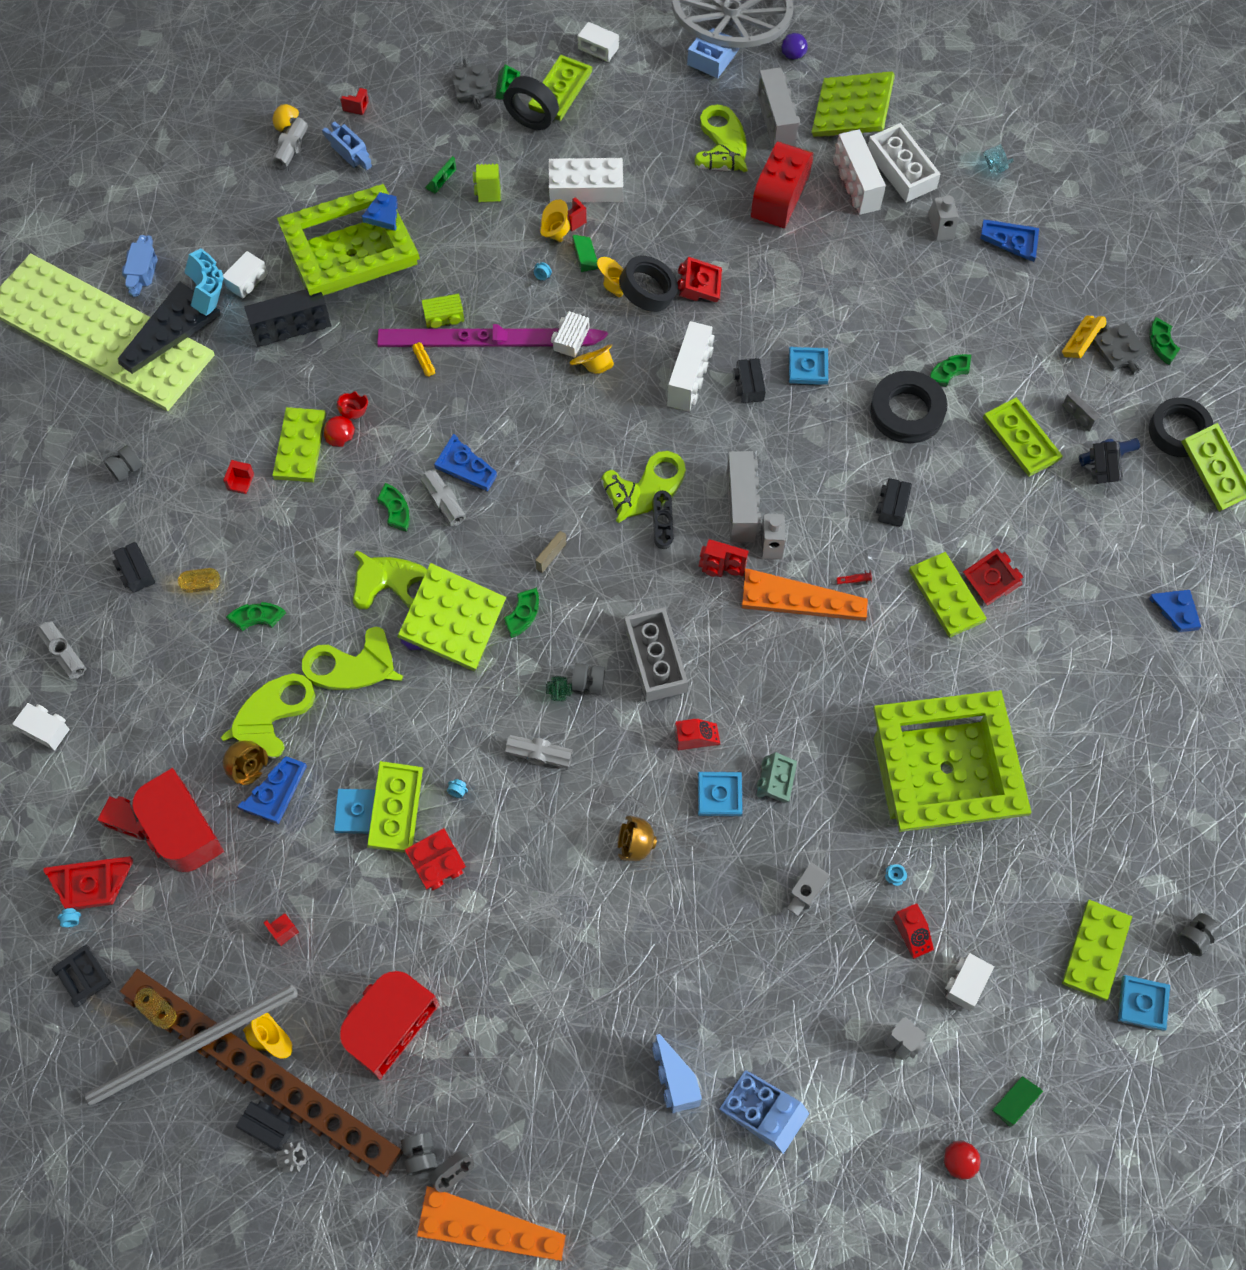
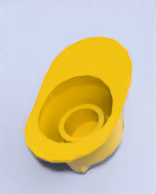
M557 199L545 207L540 229L542 236L562 242L563 237L569 232L568 208L565 201Z
M600 257L597 260V266L604 275V287L617 297H622L623 292L620 288L619 278L624 269L615 260L608 257Z
M612 344L572 359L570 365L582 363L589 372L595 374L603 373L614 366L609 351Z
M265 1013L252 1020L244 1027L243 1032L248 1044L257 1051H268L280 1059H286L291 1055L292 1043L289 1036L269 1013Z

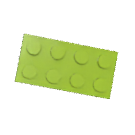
M563 55L559 56L542 82L553 92L559 104V111L554 119L562 120L592 73V66ZM532 98L528 104L529 109L538 113H544L539 103Z
M1017 397L984 414L983 419L1028 477L1062 459L1063 455Z
M286 407L273 471L274 480L314 483L326 419L325 410Z
M1218 423L1181 441L1219 512L1246 499V474Z
M946 552L909 568L911 576L949 638L986 622V616Z
M379 762L367 848L406 853L405 849L413 845L423 767Z
M1089 899L1085 905L1061 984L1107 1001L1132 916Z

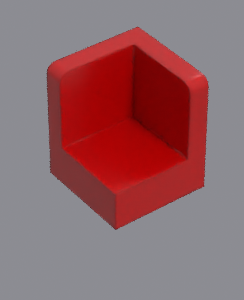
M359 88L356 97L348 95V97L341 96L340 99L343 111L359 115L364 114L369 103L367 89Z
M576 197L572 199V208L567 212L571 231L587 223L586 207Z
M231 460L223 479L227 490L247 494L254 477L251 464Z
M286 913L272 923H269L267 920L263 922L280 946L299 933Z

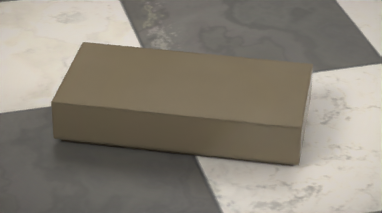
M562 531L558 532L535 559L536 570L543 573L567 544L565 533Z

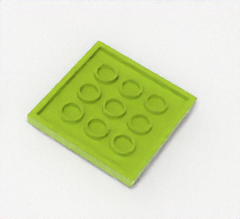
M894 72L824 78L812 128L813 137L839 135L859 129L861 133L883 131L895 77Z
M430 563L397 637L475 671L506 597Z

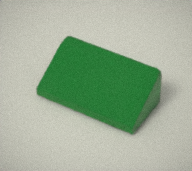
M506 64L502 67L498 75L495 92L496 99L503 100V95L511 82L520 76L518 70Z
M452 156L425 186L427 190L436 194L456 171L455 157Z
M572 235V243L581 272L599 269L591 238Z
M1022 1076L992 1111L1009 1127H1012L1041 1095L1043 1090Z

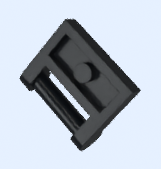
M84 945L51 969L65 986L72 998L71 1003L74 1007L81 1006L88 998L111 983L88 945ZM70 966L85 988L82 992H79L66 971Z

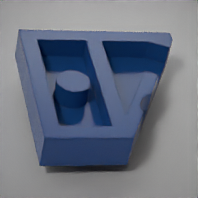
M379 192L362 215L363 222L395 231L397 229V197Z
M1190 590L1150 595V601L1152 603L1155 602L1162 609V615L1171 621L1172 626L1178 632L1195 631L1201 628Z

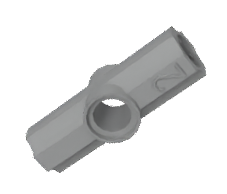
M297 117L293 119L286 133H281L279 137L278 148L272 158V163L279 169L284 170V168H287L294 153H299L301 149L302 138L308 128L307 123L302 118Z
M436 470L425 472L421 477V482L429 492L434 506L438 511L441 510L451 526L460 525L466 519V515L457 503L452 489L444 484Z
M51 621L40 625L36 632L71 680L74 678L78 679L84 675L87 668L55 624Z
M510 735L506 744L505 754L525 758L535 765L543 766L550 764L568 769L573 749L552 745L549 741L542 738H533L531 740Z

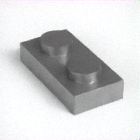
M1074 391L1068 393L1062 405L1082 426L1091 431L1096 427L1100 416Z

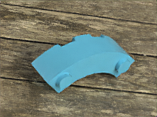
M199 249L189 254L184 273L197 285L194 290L191 306L207 316L217 306L222 288L223 274L216 267V261L207 252Z

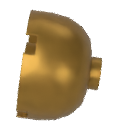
M245 740L231 745L223 757V768L226 775L237 784L240 783L242 785H248L256 781L262 775V772L259 771L263 765L267 766L268 763L266 750L255 742Z
M627 816L625 818L628 820L627 824L622 823L618 836L617 847H622V854H618L621 860L626 861L645 859L651 850L656 847L657 838L654 836L653 829L647 821L639 817Z

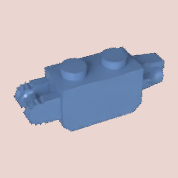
M334 121L331 123L334 131L331 132L326 127L322 129L323 135L330 141L331 147L352 167L355 168L360 165L365 170L372 167L366 145L345 124L340 126Z
M140 235L137 243H131L130 250L126 254L127 261L126 265L122 268V275L126 279L125 285L129 290L128 292L133 297L140 295L142 286H148L152 283L158 258L152 247L153 240L151 236Z

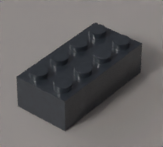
M305 289L244 306L257 347L267 346L274 342L284 341L292 337L331 327L322 292L309 295L308 290Z

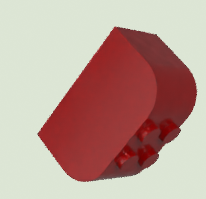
M779 141L776 142L754 191L751 209L752 218L784 229L786 228L810 176L813 152Z
M173 768L147 782L137 790L133 798V810L139 820L136 822V825L146 837V842L152 852L156 854L158 859L162 857L172 869L179 872H190L225 852L185 784Z
M401 971L385 973L373 985L369 984L362 994L364 997L358 1004L354 1003L349 1008L348 1016L340 1030V1039L347 1052L355 1061L379 1080L382 1079L439 1007L438 1000L433 993L410 975Z

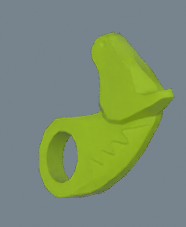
M355 551L354 556L360 564L355 576L354 606L358 609H368L378 592L390 588L410 608L414 598L409 596L408 589L413 583L423 580L427 569L408 560L392 557L370 558L360 551Z

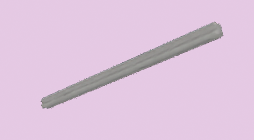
M287 986L85 1094L87 1103L89 1105L98 1103L296 998L298 992L295 986Z

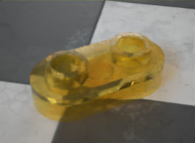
M213 568L185 571L178 577V584L181 590L186 593L214 590L221 583L218 571Z
M144 988L136 994L134 1000L136 1008L155 1026L166 1029L174 1024L176 1011L156 991L151 988ZM149 996V1002L143 1003L144 997ZM165 1011V1017L163 1019H159V1014Z

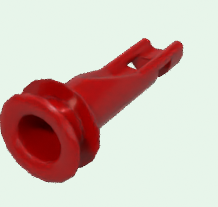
M865 570L863 574L837 577V585L865 581L866 584L867 581L872 583L870 570L869 573H866Z

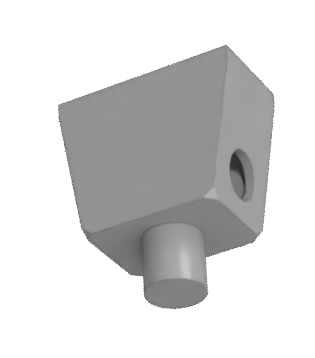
M950 195L935 198L929 209L928 216L936 242L952 240L955 238L959 218L954 198Z
M764 514L761 523L762 559H783L785 546V516L783 514ZM776 542V547H772L769 544Z
M811 862L791 891L793 900L787 909L796 916L800 914L804 907L810 909L829 882L830 874ZM803 890H808L810 894L808 896H803L801 892Z

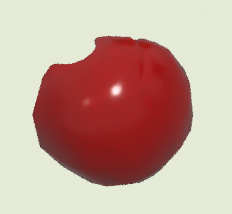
M354 391L350 394L344 393L340 395L336 406L342 416L355 420L365 414L369 402L366 395L359 396Z
M341 415L334 416L324 426V438L332 446L343 447L345 442L352 440L355 427L348 418Z
M960 1140L953 1141L946 1147L944 1165L951 1176L959 1180L973 1178L978 1173L981 1159L978 1150L972 1144Z

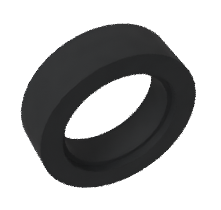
M516 77L503 95V102L509 114L521 125L533 130L547 129L559 111V104L553 92L545 84L532 77ZM518 93L528 95L537 101L544 113H538L529 109L520 100Z
M650 256L633 257L629 260L619 278L620 288L625 297L635 306L650 312H659L666 309L678 291V282L671 269L660 260ZM634 273H644L654 278L661 285L663 294H652L644 290L635 280Z
M1171 398L1161 403L1153 414L1149 423V435L1156 447L1164 453L1175 457H1189L1182 442L1166 432L1163 426V418L1170 414L1185 415L1196 423L1199 432L1214 425L1213 419L1208 410L1200 403L1188 398Z

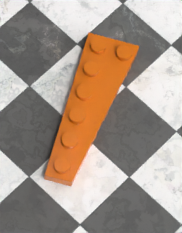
M745 569L743 609L866 621L867 598L752 569Z
M429 1186L426 1188L417 1237L557 1261H562L566 1235L446 1192H438L435 1188Z

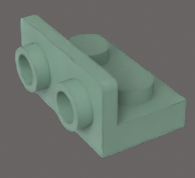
M776 752L765 756L761 763L762 771L757 782L758 790L756 796L760 798L769 796L783 803L789 802L797 761Z

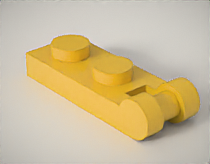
M1090 315L1085 316L1062 350L1064 357L1081 358L1099 330L1105 327L1106 318L1104 316H1098L1097 318Z

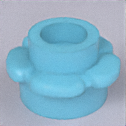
M537 263L534 267V275L539 280H546L552 274L551 268L546 263Z
M454 779V781L448 782L447 792L451 796L463 798L464 794L468 792L463 781Z
M894 864L887 867L885 878L888 883L899 886L902 885L903 881H906L907 873L903 866Z
M73 908L64 909L57 919L60 920V926L74 927L79 924L81 914Z

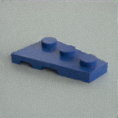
M984 219L980 239L1035 262L1039 228Z
M455 434L452 435L434 464L435 469L487 492L497 477V472L483 459L478 458L467 445L460 442Z
M285 756L267 775V779L259 787L257 786L244 802L242 801L237 806L238 809L279 824L307 767L306 763Z

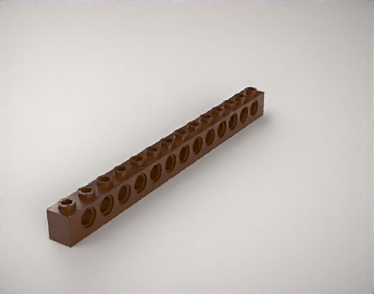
M138 968L120 990L126 996L123 1001L133 1008L136 1005L142 1007L143 1011L141 1013L152 1021L155 1017L162 1021L159 1026L169 1033L173 1030L180 1034L178 1039L182 1042L199 1034L201 1030L218 1024ZM148 992H152V998L149 1001L144 1002L143 999L145 994ZM167 1004H171L170 1011L167 1014H162V1008ZM189 1017L188 1024L180 1027L181 1019ZM231 1032L196 1050L207 1059L210 1055L217 1059L215 1065L225 1072L228 1068L235 1072L233 1077L244 1085L247 1081L253 1084L252 1090L264 1098L266 1094L272 1097L271 1103L283 1111L286 1107L292 1111L290 1117L300 1124L304 1120L311 1124L309 1130L319 1137L324 1133L331 1138L328 1143L339 1151L342 1147L350 1151L348 1157L358 1164L363 1160L369 1165L367 1170L378 1178L381 1174L388 1177L403 1154L399 1147ZM221 1042H226L225 1050L217 1053V1045ZM239 1055H245L244 1062L241 1065L236 1066V1057ZM262 1067L264 1069L263 1075L255 1079L253 1077L254 1071ZM281 1080L283 1083L282 1088L279 1091L273 1092V1083ZM300 1093L302 1096L301 1101L296 1105H292V1096ZM315 1106H319L321 1108L319 1116L310 1118V1110ZM338 1119L340 1121L339 1128L336 1131H329L330 1122ZM355 1132L359 1133V1141L354 1145L348 1144L349 1135ZM371 1146H378L379 1153L375 1158H368L367 1151Z

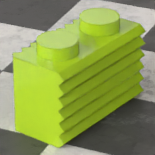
M497 163L495 165L477 164L476 172H473V183H477L474 184V195H478L479 202L501 201L499 165Z
M459 293L422 300L427 328H438L445 324L456 325L464 322V313Z

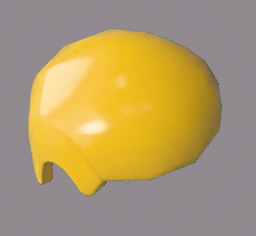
M288 104L278 106L274 111L272 120L276 130L282 132L284 127L291 126L289 120L290 118L298 117V109Z

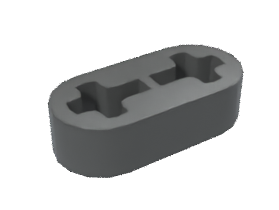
M465 1151L455 1153L431 1173L430 1183L438 1192L449 1190L472 1171L474 1167L473 1159Z

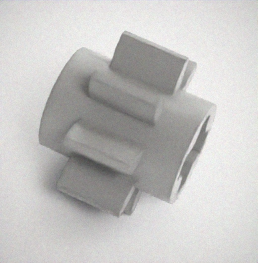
M300 1143L283 1144V1150L277 1151V1165L283 1169V1173L300 1172V1165L306 1164V1151L300 1147Z

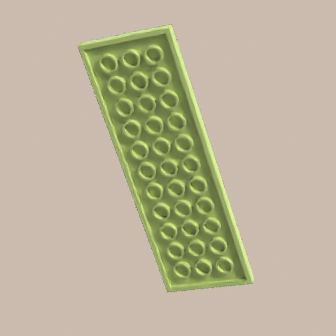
M31 253L0 286L1 321L166 411H169L214 357L213 350L187 337L131 374L118 364V357L150 319L149 316Z

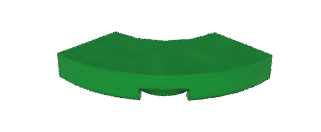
M1155 317L1149 332L1150 343L1157 356L1170 365L1180 351V348L1175 345L1171 338L1173 326Z
M959 354L948 357V359L938 363L933 368L930 377L938 382L940 386L947 387L953 377L969 374L971 355Z
M385 483L377 501L389 513L387 524L407 532L410 522L407 502L395 487Z
M537 587L517 593L518 603L515 610L510 615L504 617L511 638L523 633L535 620L539 609Z
M261 602V604H246L238 607L229 613L226 619L241 631L256 624L267 625L273 628L286 614V611L277 605Z

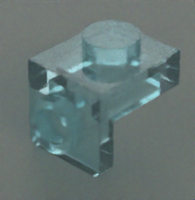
M1001 144L983 152L991 173L997 170L1001 173L1009 169V164L1014 162L1013 158L1007 159Z

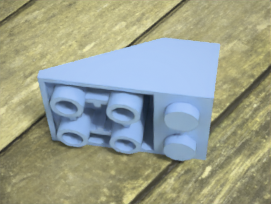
M722 32L719 34V35H723V36H729V35L724 34V33H722ZM697 37L688 49L687 65L719 78L740 48L715 45Z
M660 1034L656 1035L652 1051L655 1061L659 1060L660 1066H658L660 1083L666 1086L663 1094L666 1108L671 1107L672 1113L700 1107L702 1097L696 1075Z
M747 1070L744 1071L720 1107L723 1113L783 1154L809 1115L802 1102Z

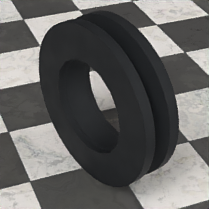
M898 371L883 378L876 386L870 405V414L876 428L886 437L901 443H919L933 437L941 428L947 412V397L938 382L930 376L917 371ZM899 394H912L925 402L928 414L918 420H905L892 412L889 401Z

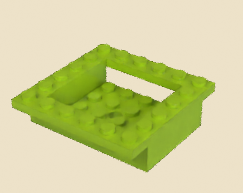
M384 184L277 218L289 254L309 295L322 292L324 296L418 265L419 253L398 211L396 219L397 229L395 231L362 222L307 240L303 232L305 228L367 209L379 192L389 194Z
M1002 690L874 706L873 711L877 725L874 743L890 819L897 820L899 832L1030 816L1032 812ZM983 716L981 721L977 723L904 732L901 730V726ZM947 764L951 767L952 772L944 773L940 766Z

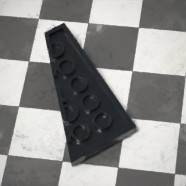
M180 281L118 357V364L131 374L135 373L221 315L220 309L215 307L207 316L200 313L191 306L194 291Z

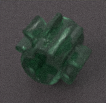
M554 676L551 678V681H547L546 694H551V700L565 701L567 696H571L572 683H567L566 677Z

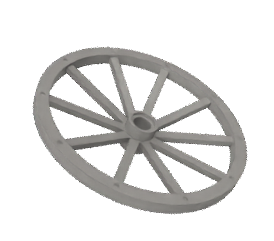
M671 0L673 14L684 29L706 42L724 47L747 48L769 43L787 30L793 15L792 0H782L785 7L747 9L762 0H748L743 4L740 3L741 0H724V3L720 0H710L716 6L696 0ZM680 3L716 13L687 17ZM785 13L783 20L777 26L748 17L751 15ZM722 18V21L713 33L694 23ZM739 20L768 30V32L749 37ZM728 24L735 25L742 37H730L719 34Z

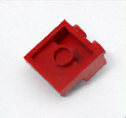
M687 257L683 263H680L678 268V274L681 275V278L678 280L679 296L694 301L701 297L717 303L721 292L722 267L691 257Z
M709 539L707 546H702L698 567H701L702 572L711 577H722L723 571H727L735 576H744L749 550Z
M998 548L963 571L987 606L1001 596H1007L1023 585L1021 581L1023 576L1020 571L1010 566L1011 559L1005 551L1001 553Z
M444 828L405 849L425 889L430 887L433 891L444 885L442 880L450 876L453 880L464 873L462 869L466 866Z

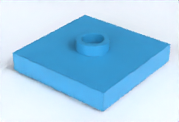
M789 347V383L828 385V348Z
M698 772V816H742V772Z
M338 789L335 833L369 834L375 789Z
M1123 975L1118 1022L1166 1031L1170 985Z

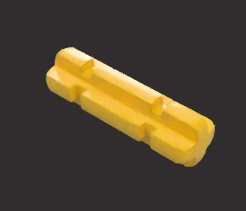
M422 343L413 344V351L424 370L425 376L430 377L434 375L435 369Z

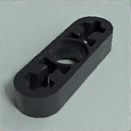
M661 490L655 493L652 500L654 543L660 549H667L674 540L672 498L667 491ZM660 497H663V500H665L664 509L660 510L661 502L658 501ZM660 515L666 516L668 523L660 524L657 517ZM662 530H666L665 538L668 539L666 543H663V540L660 539Z

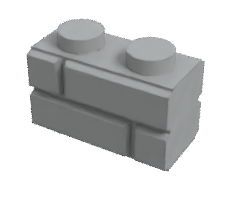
M904 1017L884 1040V1044L891 1050L895 1049V1053L903 1060L909 1056L914 1058L926 1044L922 1041L925 1038V1033L920 1028L914 1027V1023L907 1017Z

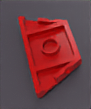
M128 856L44 868V873L48 876L53 889L58 894L65 909L73 908L77 910L113 905L131 868L133 858Z

